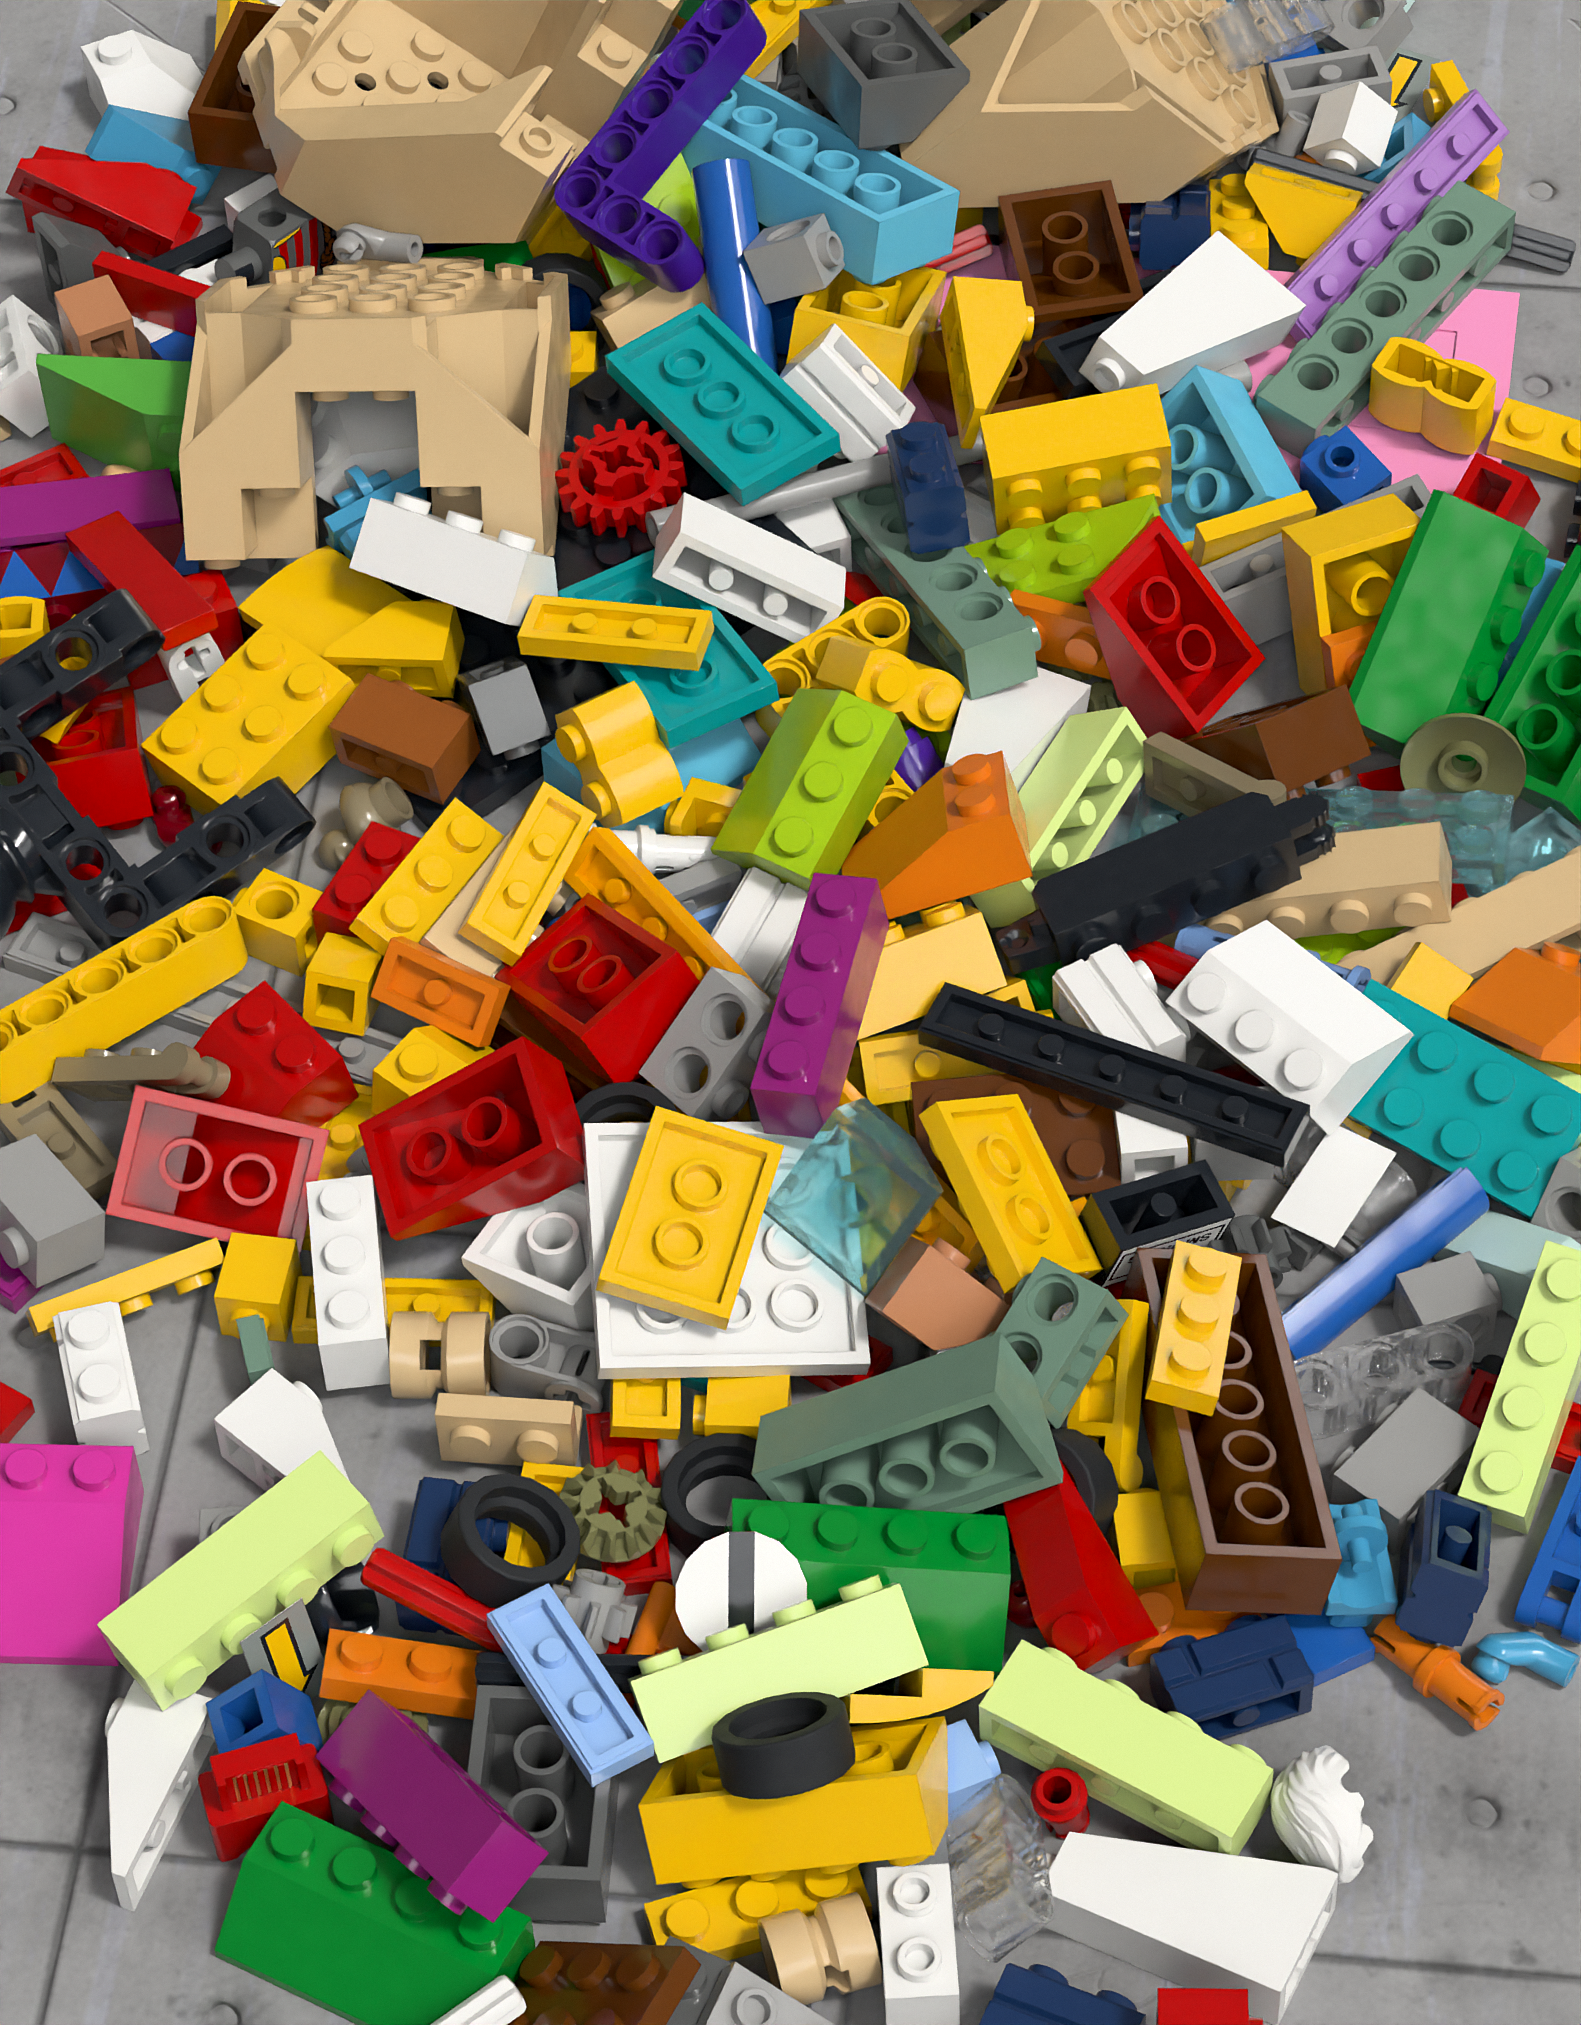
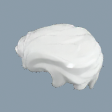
M1325 1745L1314 1748L1312 1751H1303L1299 1757L1292 1759L1278 1775L1270 1795L1271 1818L1280 1839L1301 1865L1321 1867L1339 1874L1338 1884L1351 1882L1361 1871L1364 1865L1362 1855L1373 1841V1831L1369 1825L1362 1823L1361 1810L1364 1806L1363 1798L1359 1792H1348L1341 1783L1342 1776L1349 1770L1348 1760L1332 1747Z

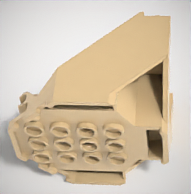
M286 0L245 49L237 67L243 85L249 84L256 104L253 109V115L264 148L271 149L277 166L274 177L280 195L332 229L338 231L347 224L358 223L389 232L419 235L422 243H516L526 240L529 246L558 206L554 198V192L559 179L632 91L662 44L685 0ZM429 82H433L443 89H436ZM356 83L365 85L371 91L362 90Z
M910 0L940 36L969 13L992 12L949 45L952 51L969 69V83L913 142L899 144L900 159L960 191L958 208L998 207V196L1111 180L1117 203L1163 201L1202 176L1204 181L1210 179L1217 174L1216 171L1233 163V158L1241 152L1262 144L1279 132L1262 54L1250 36L1241 40L1235 24L1224 13L1230 9L1226 0Z
M455 256L421 257L418 263H399L362 258L356 264H345L339 260L337 265L323 267V275L315 276V267L309 265L269 271L270 283L248 287L246 277L236 276L219 279L195 299L197 326L179 448L186 561L204 560L205 568L230 569L240 566V560L300 558L319 549L310 392H313V400L331 402L348 399L349 392L372 391L373 399L379 401L409 398V391H415L420 487H431L432 514L446 520L448 510L465 514L483 521L480 531L482 533L498 538L501 529L516 532L536 540L533 551L547 556H554L560 499L555 471L562 469L559 456L561 452H564L572 363L568 274L558 272L543 273L544 281L533 280L532 268L499 263L495 264V272L484 270V259Z

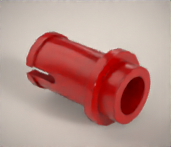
M1056 1767L1046 1770L1037 1777L1032 1786L1030 1798L1034 1811L1045 1821L1048 1831L1051 1833L1055 1829V1836L1060 1840H1065L1069 1832L1085 1833L1090 1825L1091 1815L1087 1806L1088 1791L1085 1781L1080 1775L1068 1768Z

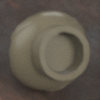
M383 777L375 784L357 782L345 786L340 794L339 808L346 829H334L323 836L318 847L320 860L326 867L333 871H338L371 821L401 831V825L413 817L411 802L403 789L388 777Z

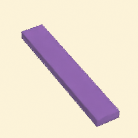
M1476 88L1463 94L1283 285L1306 304V307L1289 332L1297 343L1302 338L1310 339L1319 330L1328 310L1336 302L1344 303L1355 291L1356 285L1364 271L1370 266L1378 267L1388 256L1389 250L1397 236L1405 230L1410 232L1421 221L1424 210L1435 196L1443 197L1458 180L1464 182L1510 133Z

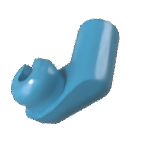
M1532 1632L1491 1633L1485 1635L1476 1644V1647L1480 1650L1473 1658L1471 1668L1478 1676L1493 1683H1501L1506 1680L1511 1664L1522 1666L1565 1688L1576 1672L1580 1656Z

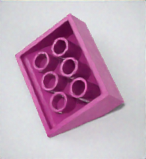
M0 1443V1663L89 1666L119 1665L118 1659L114 1656L97 1624L129 1598L144 1496V1488L134 1446Z

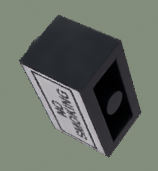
M1205 1159L1092 1193L1078 1218L1103 1268L1092 1278L1095 1284L1106 1287L1127 1279L1138 1247L1174 1249L1176 1240L1209 1248V1241L1222 1238L1235 1213Z

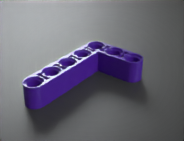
M705 0L561 176L555 186L554 198L556 204L582 238L660 288L672 293L684 292L699 282L705 268L703 255L676 220L642 199L765 47L767 39L765 28L747 0Z

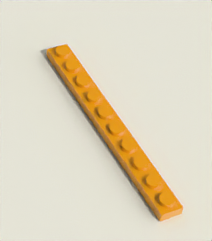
M591 828L563 877L581 898L590 893L676 949L700 982L712 966L743 975L764 992L609 828ZM744 1012L741 1013L736 1022L737 1036L744 1026ZM846 1079L834 1121H848L855 1192L904 1245L911 1236L930 1246L939 1237L971 1260L964 1270L971 1275L985 1253L970 1221L959 1208L958 1196Z

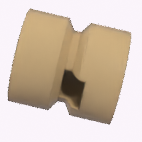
M395 1311L392 1315L389 1342V1374L392 1397L394 1399H431L437 1389H444L446 1393L489 1396L491 1387L489 1354L491 1320L489 1312H451L445 1322H438L432 1312ZM429 1341H441V1370H429Z
M857 1892L818 1902L814 1915L809 1917L796 1908L764 1917L757 1921L761 1948L771 1984L803 2005L822 2001L828 1987L833 1986L844 1995L876 1986L883 1982L879 1953L871 1923L862 1899Z

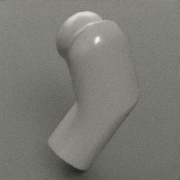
M1288 111L1277 136H1272L1262 144L1241 152L1236 156L1239 166L1247 170L1251 154L1255 148L1267 149L1290 157L1299 155L1308 136L1312 119L1303 113Z
M358 223L347 224L338 230L337 239L333 243L334 255L345 264H356L362 258L399 263H418L423 253V243L419 235L389 232Z

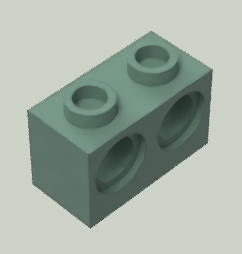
M1041 1257L1033 1272L1024 1276L1016 1286L1012 1296V1306L997 1330L991 1332L986 1337L1001 1332L1024 1364L1037 1360L1036 1367L1031 1374L1035 1378L1050 1427L1057 1429L1061 1427L1129 1314L1109 1290ZM1073 1302L1070 1312L1064 1318L1052 1321V1317L1059 1307Z

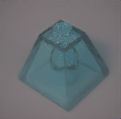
M863 1097L835 1108L767 1203L763 1213L861 1295L866 1296L944 1190L916 1139L868 1099Z

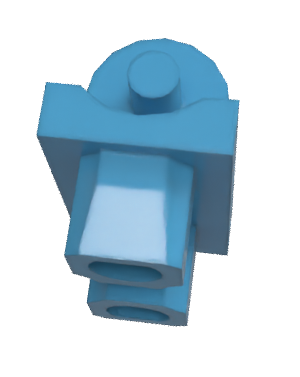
M357 465L346 469L344 474L349 488L332 497L338 511L324 518L329 536L325 537L326 543L339 553L344 552L351 560L370 498L394 502L396 492H400L427 501V487H420L419 469L417 468L394 481L391 480L385 469L368 478Z
M1364 1499L1346 1505L1329 1504L1342 1556V1562L1324 1605L1325 1615L1329 1616L1330 1625L1335 1627H1363L1371 1624L1374 1614H1395L1398 1598L1387 1550L1388 1534L1386 1525L1381 1520L1377 1499Z

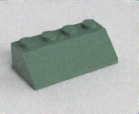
M1001 1332L760 1416L752 1476L772 1501L970 1514L1063 1483V1469L1035 1378Z

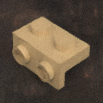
M438 1393L435 1422L441 1461L523 1466L524 1461L537 1464L545 1463L576 1467L583 1422L582 1408L579 1405H574V1401Z

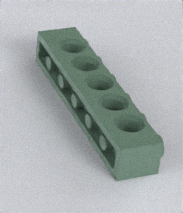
M1458 180L1443 197L1435 196L1424 210L1421 221L1410 232L1405 230L1397 236L1389 250L1388 256L1378 267L1370 266L1364 271L1356 285L1355 291L1344 303L1336 302L1328 310L1319 330L1310 339L1302 338L1290 353L1287 364L1275 376L1269 374L1259 384L1253 397V403L1276 445L1301 459L1305 449L1315 439L1322 435L1330 437L1345 425L1348 426L1369 403L1371 366L1391 337L1409 338L1422 343L1428 340L1510 251L1516 211L1461 180Z
M892 483L832 498L851 536L852 558L885 597L895 599L905 606L909 613L910 628L944 669L961 682L965 688L964 693L970 700L1038 677L1035 652L1041 649V638L1038 628L1029 615L1023 616L1017 610L1008 590L1004 586L998 587L992 581L983 561L979 557L972 558L964 546L923 554L911 552Z

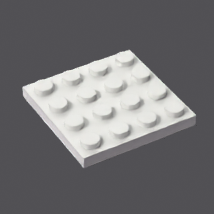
M761 1121L710 1122L784 1145L726 1331L596 1290L598 1278L650 1123H584L582 1148L585 1163L584 1181L597 1379L867 1375L871 1363L848 1121H834L828 1140L764 1133Z

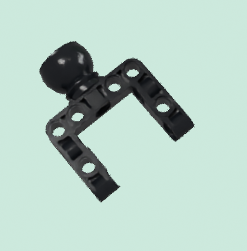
M121 588L109 593L0 665V774L6 771H16L26 777L15 786L0 784V941L6 935L15 917L17 901L31 904L35 898V893L57 896L95 945L103 952L192 901L209 896L224 898L263 870V868H266L296 847L311 833L316 825L314 817L283 779L277 776L261 784L241 799L235 795L210 813L205 814L176 834V842L138 868L135 863L129 867L88 815L84 818L80 816L58 788L57 776L30 744V741L143 665L164 644L166 637L127 589ZM69 657H80L89 662L85 668L75 671L64 669L59 665ZM220 841H228L236 844L241 850L231 857H220L212 853L209 848ZM81 864H91L102 871L91 880H79L70 874L74 867ZM118 911L132 912L139 917L137 923L128 928H119L107 921L112 914Z

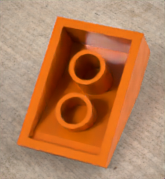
M1002 750L988 755H967L956 761L952 766L942 768L851 848L841 867L842 875L877 879L888 920L1033 877L1025 812Z

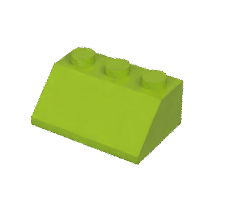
M798 688L712 845L711 852L747 870L748 868L756 867L779 878L783 884L788 882L807 892L809 891L814 873L837 875L909 742L898 715L843 690Z

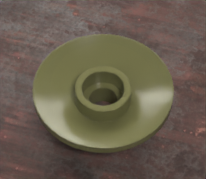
M1451 713L1425 722L1411 734L1402 751L1400 775L1406 792L1422 810L1444 821L1458 823L1457 820L1466 821L1464 824H1471L1495 818L1515 803L1524 787L1526 760L1516 738L1499 723L1476 714ZM1455 755H1468L1475 759L1465 762L1456 758Z

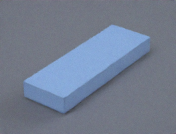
M549 1583L486 1614L488 1629L591 1787L654 1756L653 1740Z

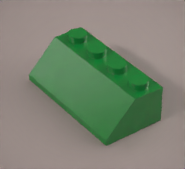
M1433 490L1349 689V694L1364 735L1394 758L1401 760L1402 751L1408 738L1425 722L1451 713H1470L1481 716L1486 701L1495 692L1499 670L1510 644L1515 641L1520 632L1522 615L1534 587L1539 584L1543 577L1545 560L1549 553V550L1523 527L1444 491ZM1455 755V756H1456V758H1458V759L1460 760V758H1461L1462 755Z
M1576 545L1483 717L1489 718L1506 728L1516 738L1523 750L1526 760V778L1519 797L1541 810L1580 826L1581 546ZM1462 755L1460 758L1461 761L1465 762L1475 759L1468 755Z
M732 1498L724 1533L755 1531L779 1541L798 1560L807 1582V1600L812 1599L816 1610L841 1602L842 1598L838 1590L839 1588L878 1574L882 1586L890 1583H900L929 1664L921 1668L994 1671L993 1679H996L1002 1671L1011 1578L1009 1530L1006 1516Z
M281 1801L243 1859L214 1951L217 1958L356 2025H430L498 1976L505 1975L515 1983L520 1975L522 1962L530 1952L536 1949L531 1917L508 1906L494 1923L469 1906L460 1916L447 1908L427 1890V1886L434 1879L432 1876L425 1881L402 1864L392 1852Z

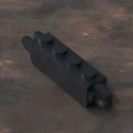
M1249 792L1038 880L1031 893L1036 910L995 933L1001 954L1014 975L1058 962L1059 966L1063 968L1080 959L1087 961L1091 954L1115 943L1118 946L1120 945L1126 953L1302 879L1299 866L1316 860L1320 855H1326L1329 851L1332 852V848L1336 847L1334 826L1326 823L1327 820H1330L1329 801L1318 795V792L1316 794L1309 792L1308 795L1302 794L1300 798L1295 797L1274 806L1268 795Z

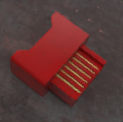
M297 1733L209 1757L212 1770L201 1773L198 1776V1784L216 1854L221 1862L237 1859L253 1845L281 1801L335 1825L320 1761L315 1757L317 1754L316 1747L311 1743L300 1745Z

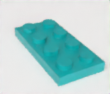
M702 302L605 356L607 373L742 506L749 504L841 451L840 434Z
M655 549L558 591V597L712 611L714 632L699 671L602 662L619 685L632 681L636 682L651 708L660 738L669 749H672L780 699L776 680L715 606L652 577Z
M1370 979L1362 994L1409 1029L1414 1036L1347 1117L1447 1174L1460 1167H1467L1479 1181L1488 1197L1532 1220L1560 1157L1577 1149L1581 1143V1094L1381 983Z

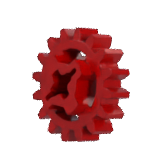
M618 419L614 431L606 432L603 426L597 424L594 425V438L588 440L579 435L574 437L576 453L561 452L559 457L562 469L555 471V479L564 513L572 512L573 521L577 527H581L591 521L594 535L600 536L610 526L615 527L618 538H623L627 533L628 526L636 524L637 528L645 533L647 532L645 523L647 512L665 508L667 504L676 505L682 496L680 487L687 485V477L680 447L678 444H670L666 430L662 429L651 436L647 421L642 420L634 430H627L624 419ZM653 464L656 465L659 470L654 469ZM583 486L589 487L590 493H588L583 488Z

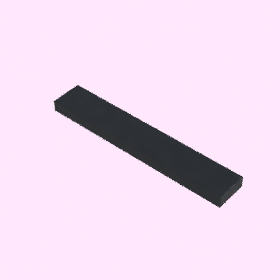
M947 982L944 983L918 1028V1041L921 1045L1281 1168H1285L1310 1120L1309 1104Z

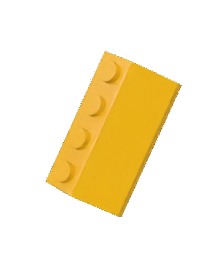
M945 1716L850 1727L855 1747V1764L843 1776L823 1787L777 1799H747L733 1796L724 1789L713 1744L665 1761L638 1804L656 1885L681 1882L685 1888H702L712 1885L725 1877L750 1875V1878L755 1881H769L780 1878L791 1870L819 1868V1871L822 1873L835 1874L851 1870L860 1863L888 1860V1863L893 1866H909L924 1861L930 1855H935L948 1826V1729Z

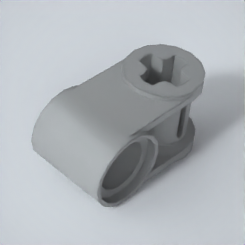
M526 1314L509 1315L496 1322L490 1331L489 1354L491 1380L493 1387L500 1395L514 1398L574 1401V1405H579L582 1408L583 1420H586V1414L601 1412L604 1404L601 1392L607 1379H597L594 1332L578 1331L539 1320ZM519 1355L528 1356V1358L512 1359L511 1357Z

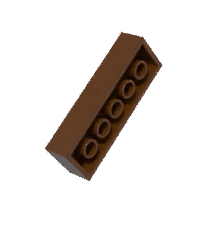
M1138 1247L1120 1299H1131L1149 1303L1141 1409L1185 1610L1321 1615L1342 1562V1556L1267 1255L1224 1252L1242 1257L1219 1398L1213 1415L1208 1416L1145 1399L1169 1262L1173 1249Z

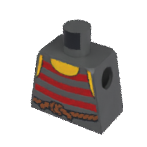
M276 188L238 213L233 224L232 253L215 262V275L217 280L236 276L246 277L247 287L270 283L269 271L309 265L315 267V276L323 275V267L337 265L338 259L333 252V243L337 239V231L280 195L279 189Z

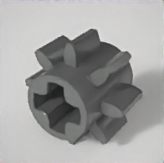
M1241 1215L1233 1218L1220 1240H1211L1208 1243L1209 1248L1220 1252L1266 1254L1275 1289L1283 1280L1282 1273L1290 1272L1291 1270L1287 1257L1292 1254V1250L1283 1226L1268 1230L1264 1218L1256 1215Z

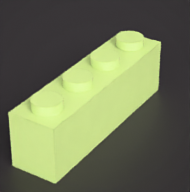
M1127 707L1069 715L1018 792L1025 812L1033 877L969 895L991 928L1008 926L1036 910L1031 893L1038 880L1088 860L1144 773L1143 741L1147 737Z
M1548 1240L1545 1241L1458 1493V1497L1487 1506V1509L1492 1513V1523L1525 1534L1529 1532L1581 1380L1580 1250Z
M319 1450L110 1613L97 1626L114 1656L158 1707L164 1711L178 1699L187 1698L198 1691L206 1681L207 1676L232 1656L242 1654L243 1650L240 1642L300 1598L303 1599L304 1605L308 1604L317 1594L319 1588L345 1567L354 1566L365 1559L373 1549L374 1544L381 1540L384 1534L370 1503L324 1453Z
M878 1574L839 1588L842 1601L816 1610L812 1599H808L773 1612L772 1616L776 1625L749 1635L745 1623L706 1636L705 1640L709 1650L682 1659L677 1647L638 1661L642 1674L627 1680L644 1728L654 1742L656 1761L662 1763L713 1744V1726L726 1714L757 1700L792 1692H820L835 1695L839 1698L929 1665L900 1583H890L882 1586Z
M1021 1640L994 1681L993 1686L990 1687L979 1704L980 1739L987 1740L989 1744L1043 1772L1059 1767L1068 1768L1078 1773L1085 1781L1089 1796L1190 1849L1238 1856L1271 1803L1273 1768L1267 1766L1256 1752L1240 1744L1228 1746L1203 1733L1198 1724L1189 1717L1174 1711L1164 1713L1144 1703L1131 1688L1113 1679L1102 1681L1080 1670L1070 1657L1051 1647L1040 1649Z

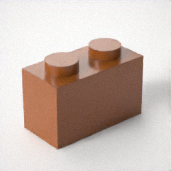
M370 673L365 675L328 726L341 764L380 780L383 777H388L395 781L402 789L441 805L444 804L481 751L472 716L462 706L449 700L437 701L417 693L411 686L402 681H387Z

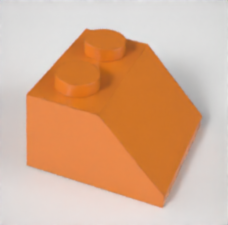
M1544 942L1542 950L1515 947L1452 1003L1448 1016L1538 1060L1581 1064V963H1579L1581 952L1553 942Z

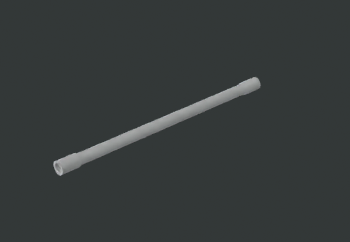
M1244 360L1215 371L1240 380L1248 393L1251 391L1252 375L1249 366ZM1169 391L1160 394V398L1162 399ZM981 433L973 449L961 448L959 435L948 437L957 466L983 459ZM888 453L794 477L745 506H742L731 494L704 500V502L748 521L892 483ZM676 505L646 513V529L654 547L657 535Z

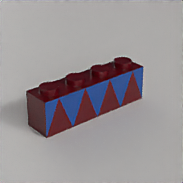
M183 523L138 530L182 577L200 572L198 560L186 561ZM67 542L0 553V598L27 596L44 600L50 631L70 620L74 614H79L109 594L100 582L70 552Z

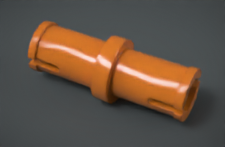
M1396 1612L1395 1614L1387 1615L1374 1630V1633L1381 1636L1384 1640H1380L1377 1636L1370 1638V1641L1375 1646V1652L1382 1654L1413 1679V1688L1425 1698L1437 1697L1469 1722V1725L1476 1731L1487 1727L1500 1712L1497 1707L1490 1703L1493 1702L1497 1706L1503 1705L1505 1701L1504 1694L1498 1689L1492 1688L1461 1664V1655L1455 1649L1443 1644L1438 1646L1437 1644L1418 1641L1406 1631L1400 1630V1627L1395 1623Z

